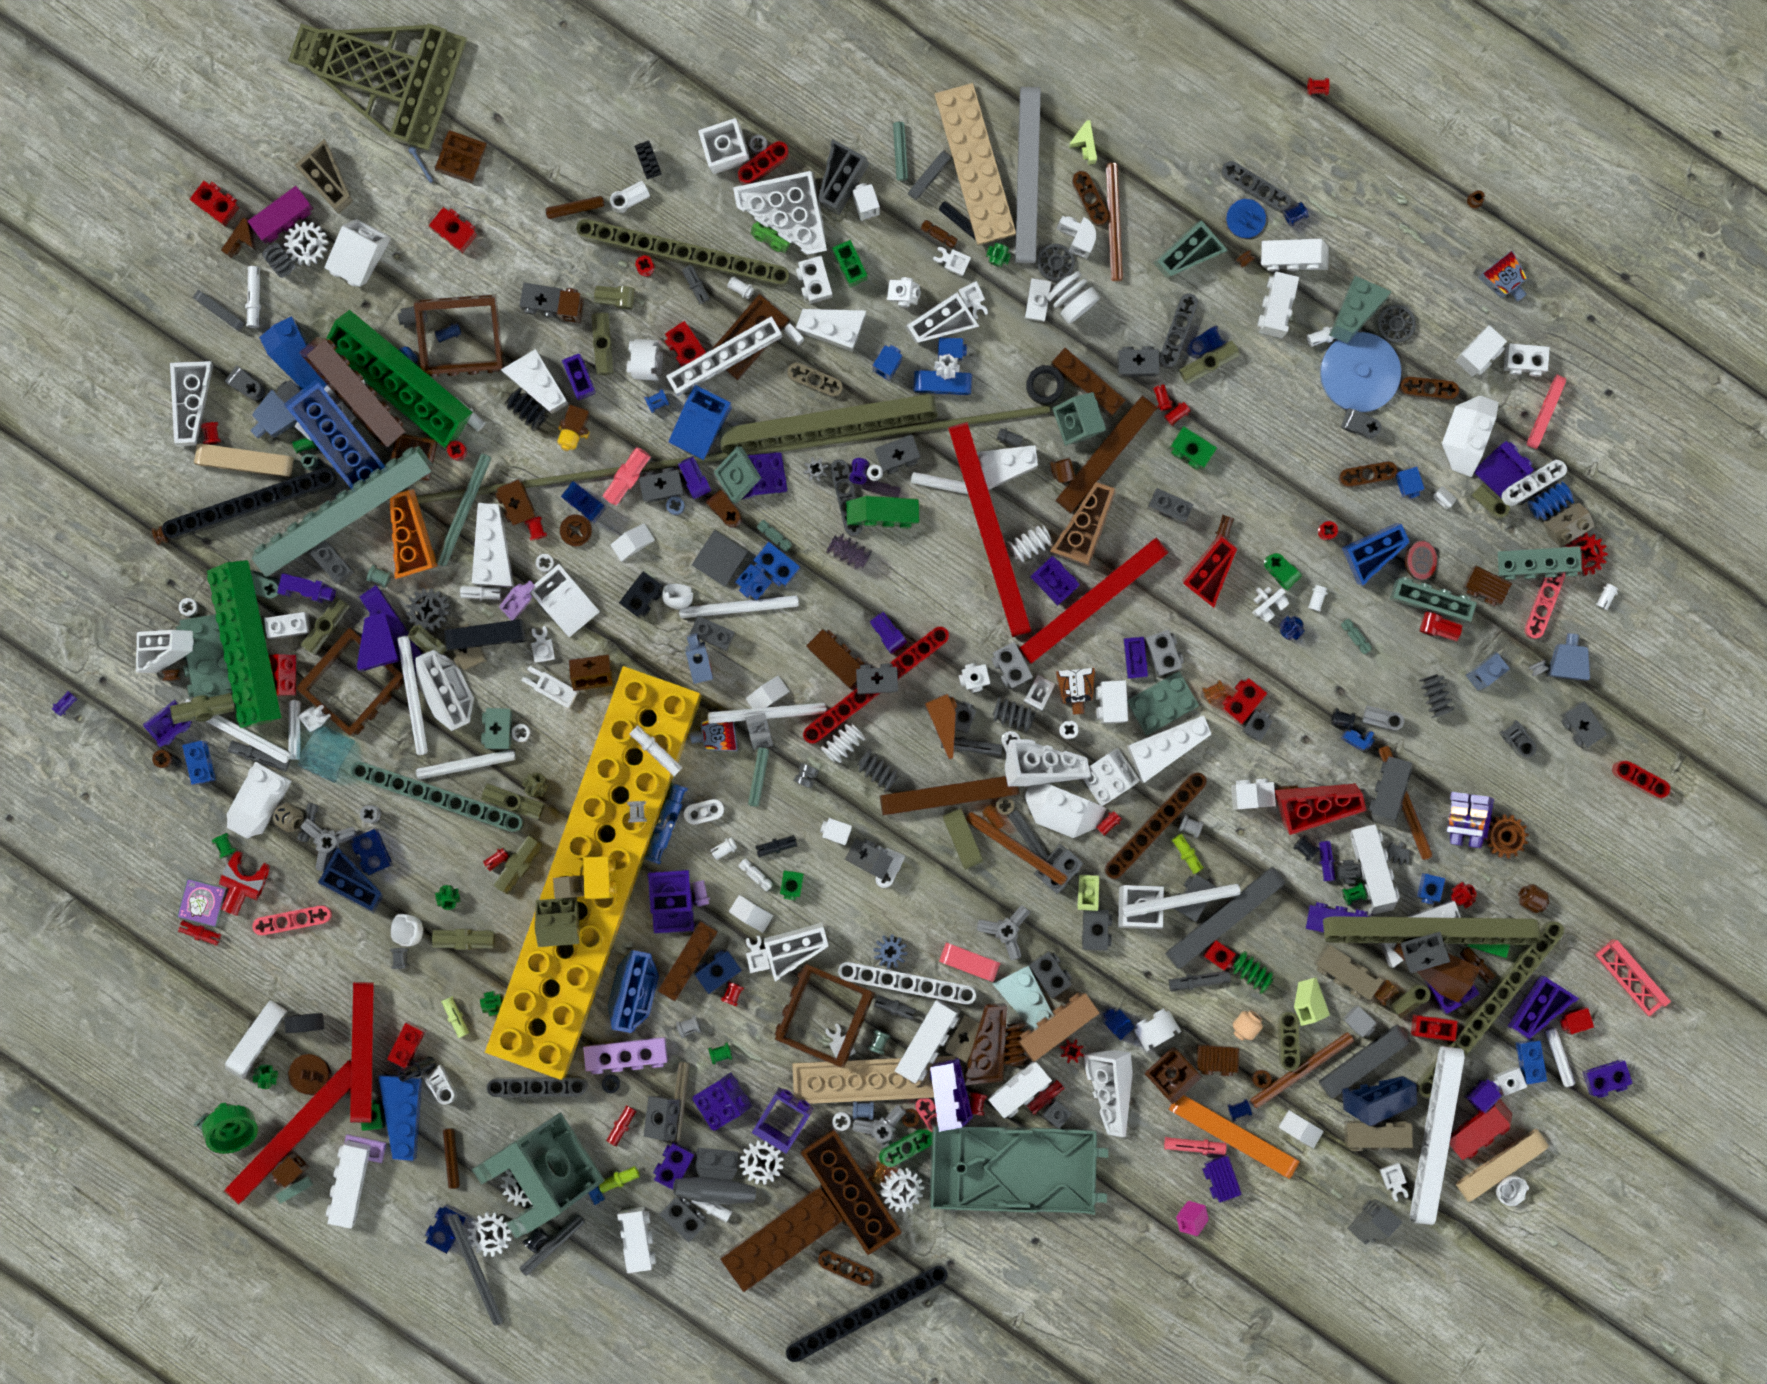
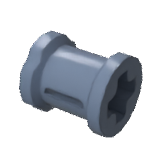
M853 1101V1119L867 1117L873 1120L874 1102L857 1103V1101Z

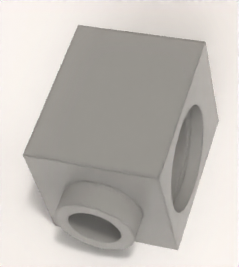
M1355 1005L1342 1019L1360 1037L1365 1035L1368 1037L1375 1030L1374 1025L1376 1022L1358 1005Z

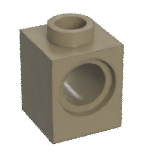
M584 875L553 878L555 899L584 896Z

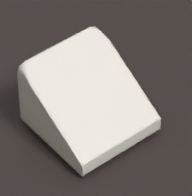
M1444 486L1440 487L1433 495V498L1445 510L1451 508L1456 501V498Z

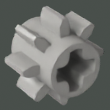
M811 457L812 462L810 464L804 463L808 470L803 473L804 475H810L809 481L817 478V481L820 482L821 476H827L823 469L828 468V465L822 466V458L814 461V458ZM818 465L821 472L812 474L811 467Z

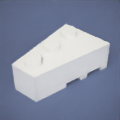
M1322 239L1262 241L1261 265L1267 271H1279V269H1287L1289 271H1297L1299 269L1328 270L1329 246Z
M161 630L137 632L136 672L158 673L191 653L194 643L193 631Z
M823 922L764 938L765 948L775 981L828 947Z

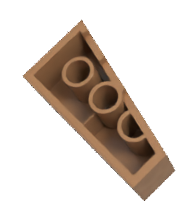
M1098 482L1094 484L1082 505L1050 550L1052 555L1087 567L1090 566L1116 494L1115 488Z
M1076 993L1069 998L1067 1004L1064 1006L1060 1005L1052 1011L1054 1014L1049 1018L1045 1016L1036 1023V1028L1032 1031L1028 1029L1020 1035L1021 1039L1018 1042L1033 1062L1099 1014V1011L1086 993Z

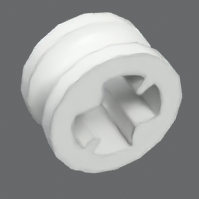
M548 554L539 555L536 559L537 569L543 573L551 571L554 567L553 558ZM542 558L551 561V563H548L550 565L548 568L539 566Z
M185 598L179 603V611L184 616L193 617L198 613L199 606L193 599ZM190 602H192L191 606L193 607V610H189L186 613L185 611L187 609L184 608L185 604L189 605Z
M518 724L512 730V737L518 742H526L531 736L529 727L524 724ZM525 728L526 732L524 733H527L526 737L518 738L516 736L518 735L516 733L517 729L522 730Z
M838 1112L834 1115L832 1123L835 1129L844 1131L849 1128L851 1120L847 1113ZM846 1117L847 1124L839 1127L838 1122H835L836 1118Z

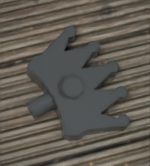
M1400 842L1399 846L1391 843L1386 849L1387 853H1389L1388 860H1391L1394 856V864H1396L1398 859L1400 865H1402L1404 859L1406 860L1405 863L1409 864L1410 850L1402 848L1403 842Z

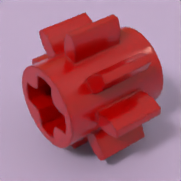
M1461 882L1452 889L1451 897L1457 906L1463 905L1466 909L1476 902L1477 892L1471 884L1465 886L1464 882Z
M1066 1039L1067 1045L1060 1046L1064 1050V1053L1060 1056H1067V1063H1070L1071 1059L1078 1063L1077 1058L1079 1056L1084 1057V1054L1080 1052L1084 1045L1077 1046V1039L1073 1043ZM1070 1046L1077 1048L1075 1056L1067 1054Z

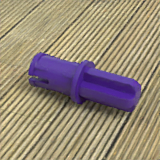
M1321 841L1319 842L1321 857L1319 864L1322 865L1323 881L1336 880L1335 860H1333L1331 842Z

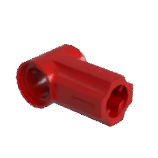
M1425 612L1419 631L1427 635L1440 636L1457 642L1463 625L1443 619L1442 616L1435 613Z

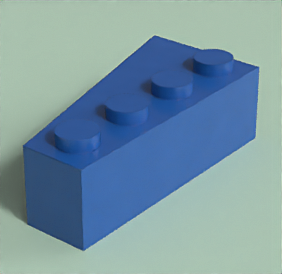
M379 1075L392 1159L413 1161L417 1158L423 1077H413L402 1082L399 1080V1077L402 1075Z

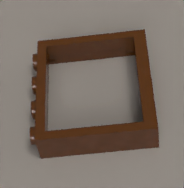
M497 294L419 299L414 302L421 369L430 377H438L442 373H447V376H457L459 372H467L468 375H474L484 370H487V373L499 372V369L503 368L504 361ZM491 306L496 360L429 365L423 310Z
M349 628L296 689L316 707L323 705L324 708L321 711L325 715L330 714L329 718L349 736L354 737L364 731L365 726L363 725L368 720L372 721L379 712L377 710L381 705L385 706L392 699L391 694L395 689L397 691L400 690L405 681L403 673L392 663L384 665L395 677L350 727L309 691L353 640L359 645L361 644L362 637L355 630Z
M806 964L798 973L797 978H799L797 986L794 985L790 992V997L792 998L789 1005L786 1004L783 1009L782 1016L784 1018L782 1023H778L776 1026L775 1040L838 1067L845 1068L875 992ZM812 973L863 994L837 1058L786 1037Z

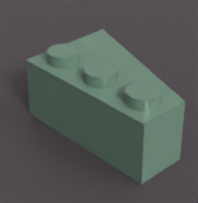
M1354 276L1329 336L1348 343L1386 302L1392 291Z

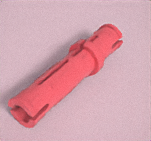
M1165 1137L1164 1150L1225 1156L1226 1143L1209 1142L1208 1139L1199 1141Z

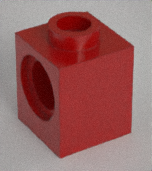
M1217 940L1211 943L1203 954L1204 958L1223 971L1226 968L1230 969L1236 961L1234 959L1236 954ZM1222 950L1225 952L1226 958L1224 961L1218 962L1216 960V953Z
M1582 1007L1561 1014L1560 1024L1563 1031H1566L1567 1034L1572 1035L1594 1028L1589 1008Z

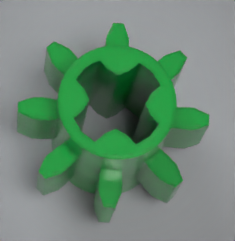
M995 243L994 247L989 246L986 257L989 258L988 263L1002 268L1003 263L1008 265L1011 254L1008 253L1009 248L999 243Z
M444 885L440 887L439 892H435L437 906H441L445 910H451L456 907V903L461 902L458 888L454 889L451 885Z
M495 991L484 993L485 998L480 999L482 1012L488 1013L489 1017L498 1015L503 1002L501 995H495Z
M262 1064L258 1069L254 1068L252 1082L257 1083L258 1088L269 1089L272 1085H276L278 1071H273V1065Z

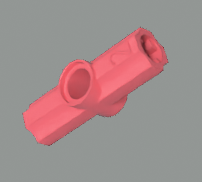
M636 447L626 463H623L613 477L614 480L602 496L608 502L617 506L627 490L631 489L640 476L639 473L651 456L643 449Z

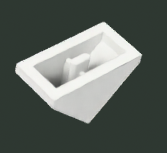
M642 524L625 532L611 544V547L622 562L654 542L655 539L646 525Z
M1037 675L1023 703L1041 712L1055 683Z
M776 676L760 686L746 700L752 709L768 708L790 691L780 677Z
M741 895L737 897L729 910L735 917L762 933L774 916Z
M1288 1110L1279 1125L1280 1129L1313 1149L1324 1132Z

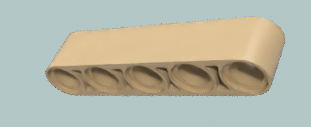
M206 444L196 445L194 464L200 466L287 478L292 476L294 457Z
M1534 1129L1456 1183V1186L1467 1202H1470L1541 1154L1549 1145L1539 1130Z

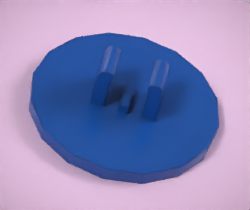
M1241 199L1230 206L1226 222L1229 230L1239 238L1248 239L1255 237L1262 231L1265 226L1266 215L1258 202L1252 199Z

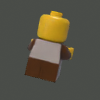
M569 405L565 420H560L558 427L561 432L557 443L562 450H575L580 437L588 438L590 431L585 426L589 419V411Z

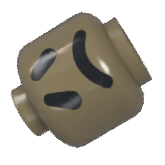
M284 803L275 809L273 821L279 828L287 833H291L301 828L304 822V815L300 809L291 803Z

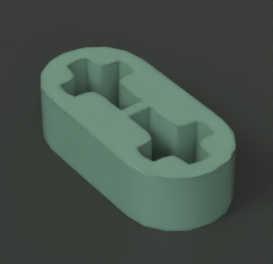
M307 1176L279 1192L275 1197L279 1204L309 1188L313 1183L310 1177Z

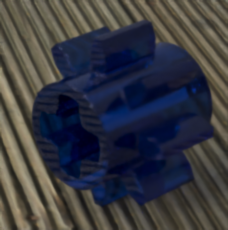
M1287 615L1279 624L1281 627L1280 633L1287 640L1294 638L1297 641L1305 632L1303 629L1304 623L1297 616L1290 618Z

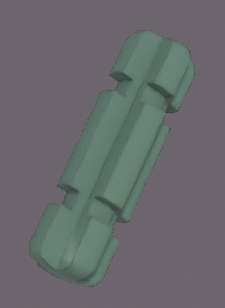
M762 520L757 525L758 530L762 533L764 532L776 545L779 544L783 551L786 552L791 548L792 543L788 539H784V536L772 526L770 527L769 523L765 520Z
M1346 619L1341 623V627L1344 631L1347 630L1348 636L1356 646L1360 647L1359 650L1363 654H1367L1372 650V646L1369 642L1365 641L1366 638L1358 628L1353 626L1354 623L1351 619Z

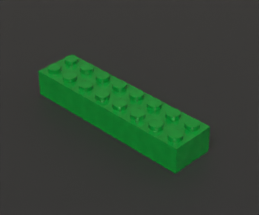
M348 310L335 320L326 339L331 340L337 347L335 349L337 354L339 353L347 358L350 362L348 365L354 371L357 370L368 385L444 448H447L450 442L459 438L473 413L469 408L351 310Z
M248 560L224 563L207 571V581L211 588V600L215 607V618L219 626L220 641L223 645L224 661L227 664L228 680L231 683L232 699L237 712L236 718L240 728L259 726L282 717Z

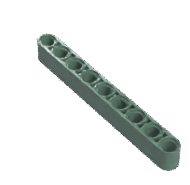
M356 762L351 767L350 772L353 778L507 831L517 832L524 826V819L519 814L365 762ZM361 765L366 769V773L362 777L357 774V768ZM379 772H383L385 775V780L382 783L376 781V775ZM399 778L404 781V787L400 790L395 787V781ZM417 785L423 787V793L420 796L414 794V788ZM437 791L441 792L443 796L442 800L438 803L433 800V794ZM455 798H459L462 802L459 809H455L452 806V801ZM474 804H478L481 808V812L477 816L471 813V808ZM495 810L500 814V819L497 822H493L490 819L491 812ZM512 817H516L519 820V825L515 829L509 825Z

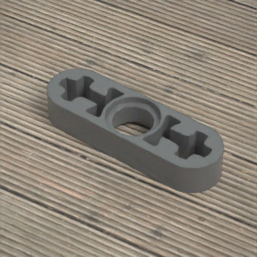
M943 150L913 185L908 195L916 201L948 164L952 156Z
M197 290L192 298L238 332L245 325V323L200 290Z

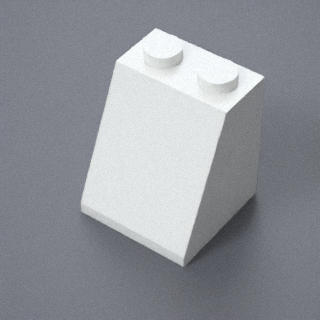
M355 219L341 227L324 268L329 270L333 276L346 279L348 284L360 287L367 283L391 237Z

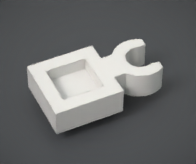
M938 247L937 251L941 252L943 257L937 258L934 256L933 261L936 263H946L944 269L963 277L971 257L953 249L951 254H948L943 247Z
M977 281L958 289L966 307H973L972 315L975 319H978L976 314L978 309H982L985 315L988 314L986 307L980 304L985 298Z
M543 626L542 635H537L536 629L532 628V635L537 639V642L531 643L535 663L555 660L552 640H546L548 630L545 626Z
M323 705L316 709L311 707L298 715V718L309 732L321 727L331 716L330 714L325 715L322 713Z
M757 936L758 942L756 945H752L749 938L746 939V944L752 951L746 953L750 973L770 969L766 949L760 950L762 943L760 936Z
M838 1023L835 1024L837 1028L835 1034L830 1033L828 1028L826 1029L827 1036L834 1040L829 1045L836 1058L846 1036L841 1037V1027ZM853 1047V1049H852V1051H851L850 1056H851L852 1054L856 1053L854 1047Z
M1395 1163L1379 1169L1386 1189H1393L1391 1193L1393 1200L1398 1201L1396 1196L1398 1192H1403L1404 1197L1408 1198V1192L1401 1186V1184L1407 1182L1400 1164Z

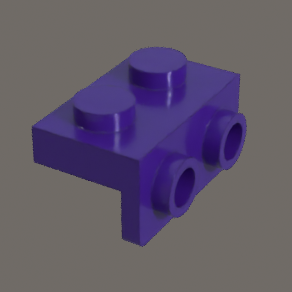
M1051 556L1030 576L1057 606L1080 586L1076 578L1054 556Z
M173 700L143 724V727L157 741L159 747L169 745L177 734L186 732L191 726V720L173 724L170 706L179 704L176 700Z

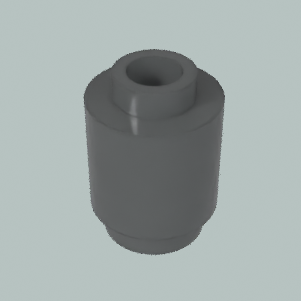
M414 306L400 309L401 313L397 314L399 324L404 325V328L415 327ZM423 310L424 321L428 322L426 310Z

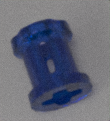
M1302 202L1297 203L1298 206L1289 211H1283V216L1290 227H1293L1297 221L1309 217V213Z
M1247 1098L1243 1099V1102L1227 1105L1233 1122L1237 1118L1246 1115L1252 1116Z

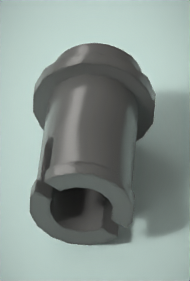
M1000 428L997 440H1000V443L1003 441L1020 447L1023 436L1010 432L1007 428Z

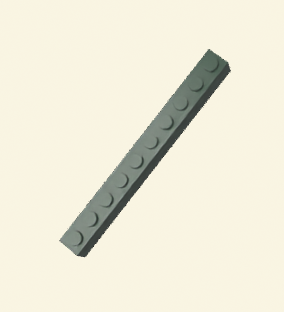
M420 446L415 449L412 447L407 449L401 458H393L386 464L387 467L382 470L376 469L365 481L362 479L357 481L348 492L346 490L340 492L334 501L323 503L317 512L311 511L303 517V521L298 524L297 522L292 523L286 528L287 531L282 534L280 532L275 534L267 544H259L254 548L251 559L265 577H268L432 472L433 464Z

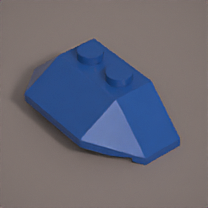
M631 950L616 968L607 1005L613 1030L632 1033L650 1015L659 979L658 971L650 953Z

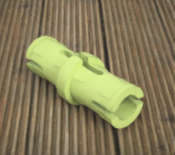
M453 996L441 1001L448 1015L447 1020L451 1022L457 1038L470 1033L463 1021L462 1012H459L454 1002Z

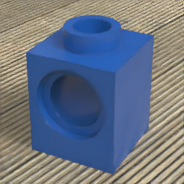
M939 338L938 361L940 355L950 354L962 362V357L967 354V344H963V338Z
M1417 466L1396 473L1395 478L1402 497L1408 496L1409 499L1420 496V492L1424 490V485Z
M1422 873L1417 897L1422 898L1423 903L1431 905L1434 904V901L1440 902L1445 878ZM1429 884L1435 887L1433 895H1428L1426 892V887Z

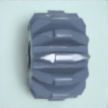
M893 934L890 936V941H887V937L884 935L882 936L884 944L879 940L876 941L877 945L881 946V949H873L874 952H880L874 958L875 960L883 958L879 963L880 966L887 961V969H890L891 962L894 963L895 968H898L896 960L898 959L904 963L905 960L900 955L905 956L908 954V952L901 951L900 949L907 947V945H898L902 940L900 937L896 942H893ZM889 946H893V950L896 949V954H892V957H887L888 953L885 954L884 952L885 949H889Z

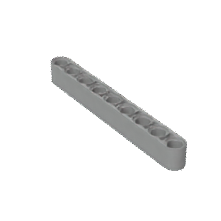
M1020 87L1015 263L1036 262L1040 87Z

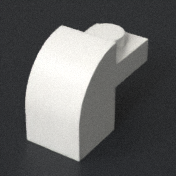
M1062 216L1056 229L1074 237L1069 252L1087 259L1096 240V230L1093 224L1085 217H1083L1081 223H1078L1072 217Z

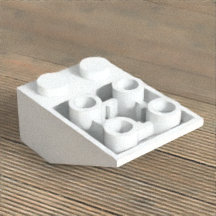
M560 564L536 582L534 589L530 592L569 638L600 612Z

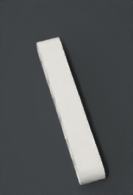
M844 962L838 969L839 976L846 981L962 1004H971L976 998L975 990L971 986L853 962ZM846 965L853 968V974L849 977L842 974V968ZM866 969L873 972V978L869 981L864 980L861 976L862 972ZM886 973L893 976V981L889 985L881 981L882 976ZM905 977H909L913 981V985L908 989L903 988L901 985V981ZM925 981H929L933 985L932 990L928 993L923 992L921 989V985ZM949 985L952 987L953 992L950 996H943L941 994L943 986ZM969 989L972 991V998L970 1000H963L961 998L963 990Z

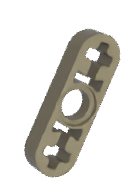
M793 363L788 368V377L793 382L833 398L838 397L842 393V383L834 377L800 363ZM798 367L802 374H806V371H809L806 376V382L802 381L804 379L803 376L797 375L796 378L793 377L791 370H796ZM812 375H818L821 378L819 385L813 386L810 384L809 379ZM824 378L828 379L826 383L829 385L837 383L839 390L831 393L830 388L827 386L824 387V390L820 389L824 384Z

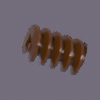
M1027 1023L1006 1024V1033L1008 1035L1005 1036V1041H1008V1044L1005 1045V1049H1009V1052L1005 1053L1004 1056L1009 1057L1010 1060L1005 1061L1004 1064L1009 1066L1029 1064L1024 1062L1030 1058L1028 1055L1023 1054L1025 1051L1018 1042L1021 1039L1020 1035L1025 1032V1030L1021 1029L1026 1027Z

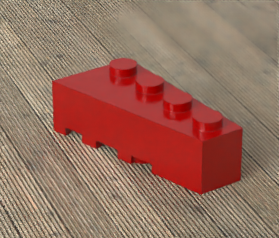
M1356 783L1275 790L1283 826L1289 835L1367 811L1363 793Z

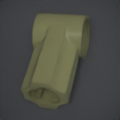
M596 285L594 303L613 305L616 308L631 310L634 304L635 288L627 286L615 288Z
M1484 482L1471 495L1494 519H1503L1510 511V506L1506 505ZM1495 505H1502L1505 510L1504 514L1496 513Z
M420 624L410 630L409 639L422 649L424 654L432 650L437 651L441 655L446 652V645L436 636L433 637Z
M1415 984L1410 990L1393 1001L1390 1006L1401 1019L1420 1004L1427 1002L1430 998V991L1422 984ZM1419 988L1425 991L1421 999L1415 997V992Z

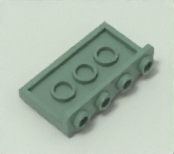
M216 614L180 620L179 626H176V630L193 631L194 643L192 652L184 656L186 665L183 666L184 675L189 677L190 685H187L189 697L194 698L206 695L210 698L229 693L233 694L231 683L228 680V669L224 661V650L220 641L219 626L215 618Z

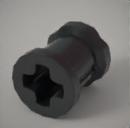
M1335 708L1331 718V725L1334 726L1336 724L1351 730L1355 720V713L1352 712L1350 714Z
M1303 835L1292 848L1301 852L1308 862L1320 848L1313 846L1306 839L1307 836Z
M537 1227L522 1242L530 1251L536 1253L538 1251L537 1248L544 1240H548L549 1236L543 1229Z

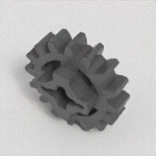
M422 588V594L417 591L414 592L415 599L409 597L412 604L406 605L410 609V612H407L406 615L412 616L409 622H416L415 626L420 624L426 630L429 627L432 632L435 631L434 626L441 629V622H448L444 618L445 615L451 614L446 611L450 604L444 603L447 597L440 598L442 592L438 591L434 594L433 588H430L429 592ZM425 597L424 602H422L421 604H417L419 600ZM435 598L439 601L441 608L435 605ZM430 605V608H432L433 611L429 612L427 615V613L424 611V608H428V606ZM415 611L421 614L422 622L417 618ZM435 616H439L436 621L430 623Z

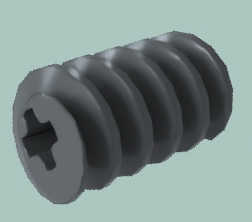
M1436 674L1418 680L1419 682H1425L1421 689L1428 690L1423 696L1430 697L1426 705H1433L1428 710L1435 713L1431 718L1450 713L1455 709L1454 706H1448L1452 699L1445 698L1450 693L1449 691H1443L1447 683H1440L1445 678L1444 675Z
M999 696L992 715H994V722L1001 718V724L1004 725L1009 720V727L1016 723L1017 730L1024 726V732L1027 733L1032 726L1037 709L1031 714V707L1024 711V705L1021 704L1016 708L1015 701L1009 706L1008 699L1001 703V697Z
M868 750L856 765V767L859 765L858 772L861 773L866 770L864 777L868 778L872 775V783L879 780L878 787L880 788L885 785L884 792L886 793L897 780L896 774L898 770L895 769L890 772L891 765L888 764L883 767L885 760L882 759L877 762L878 755L870 757L872 750Z

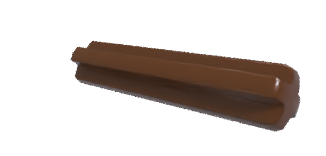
M597 196L547 207L545 211L547 218L552 219L601 208L605 204L603 197Z
M447 1128L443 1130L448 1188L456 1189L459 1188L460 1182L454 1128Z

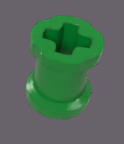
M228 833L211 840L220 853V859L228 857L237 851L236 848L232 847L228 839Z
M1358 883L1357 886L1347 890L1345 888L1342 889V895L1347 906L1361 899L1367 900L1362 883Z
M728 1042L720 1047L708 1048L713 1065L725 1059H733Z

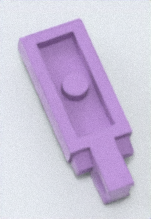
M530 580L523 586L518 584L501 603L499 608L510 620L517 619L531 601L532 596L529 593L534 589L535 585Z

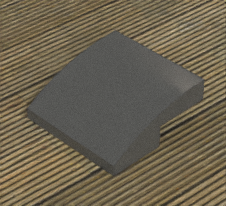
M715 529L695 558L692 566L726 587L749 551Z

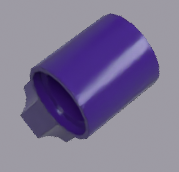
M693 456L678 463L693 499L712 491Z
M884 612L870 621L890 654H893L907 644L904 636L893 626Z

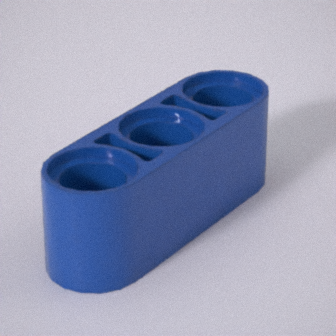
M914 371L913 392L971 395V373L955 372V378L951 377L944 380L940 375H936L937 371Z

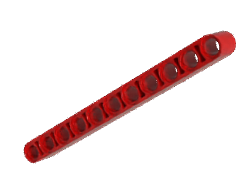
M968 422L948 427L1012 638L1032 632Z

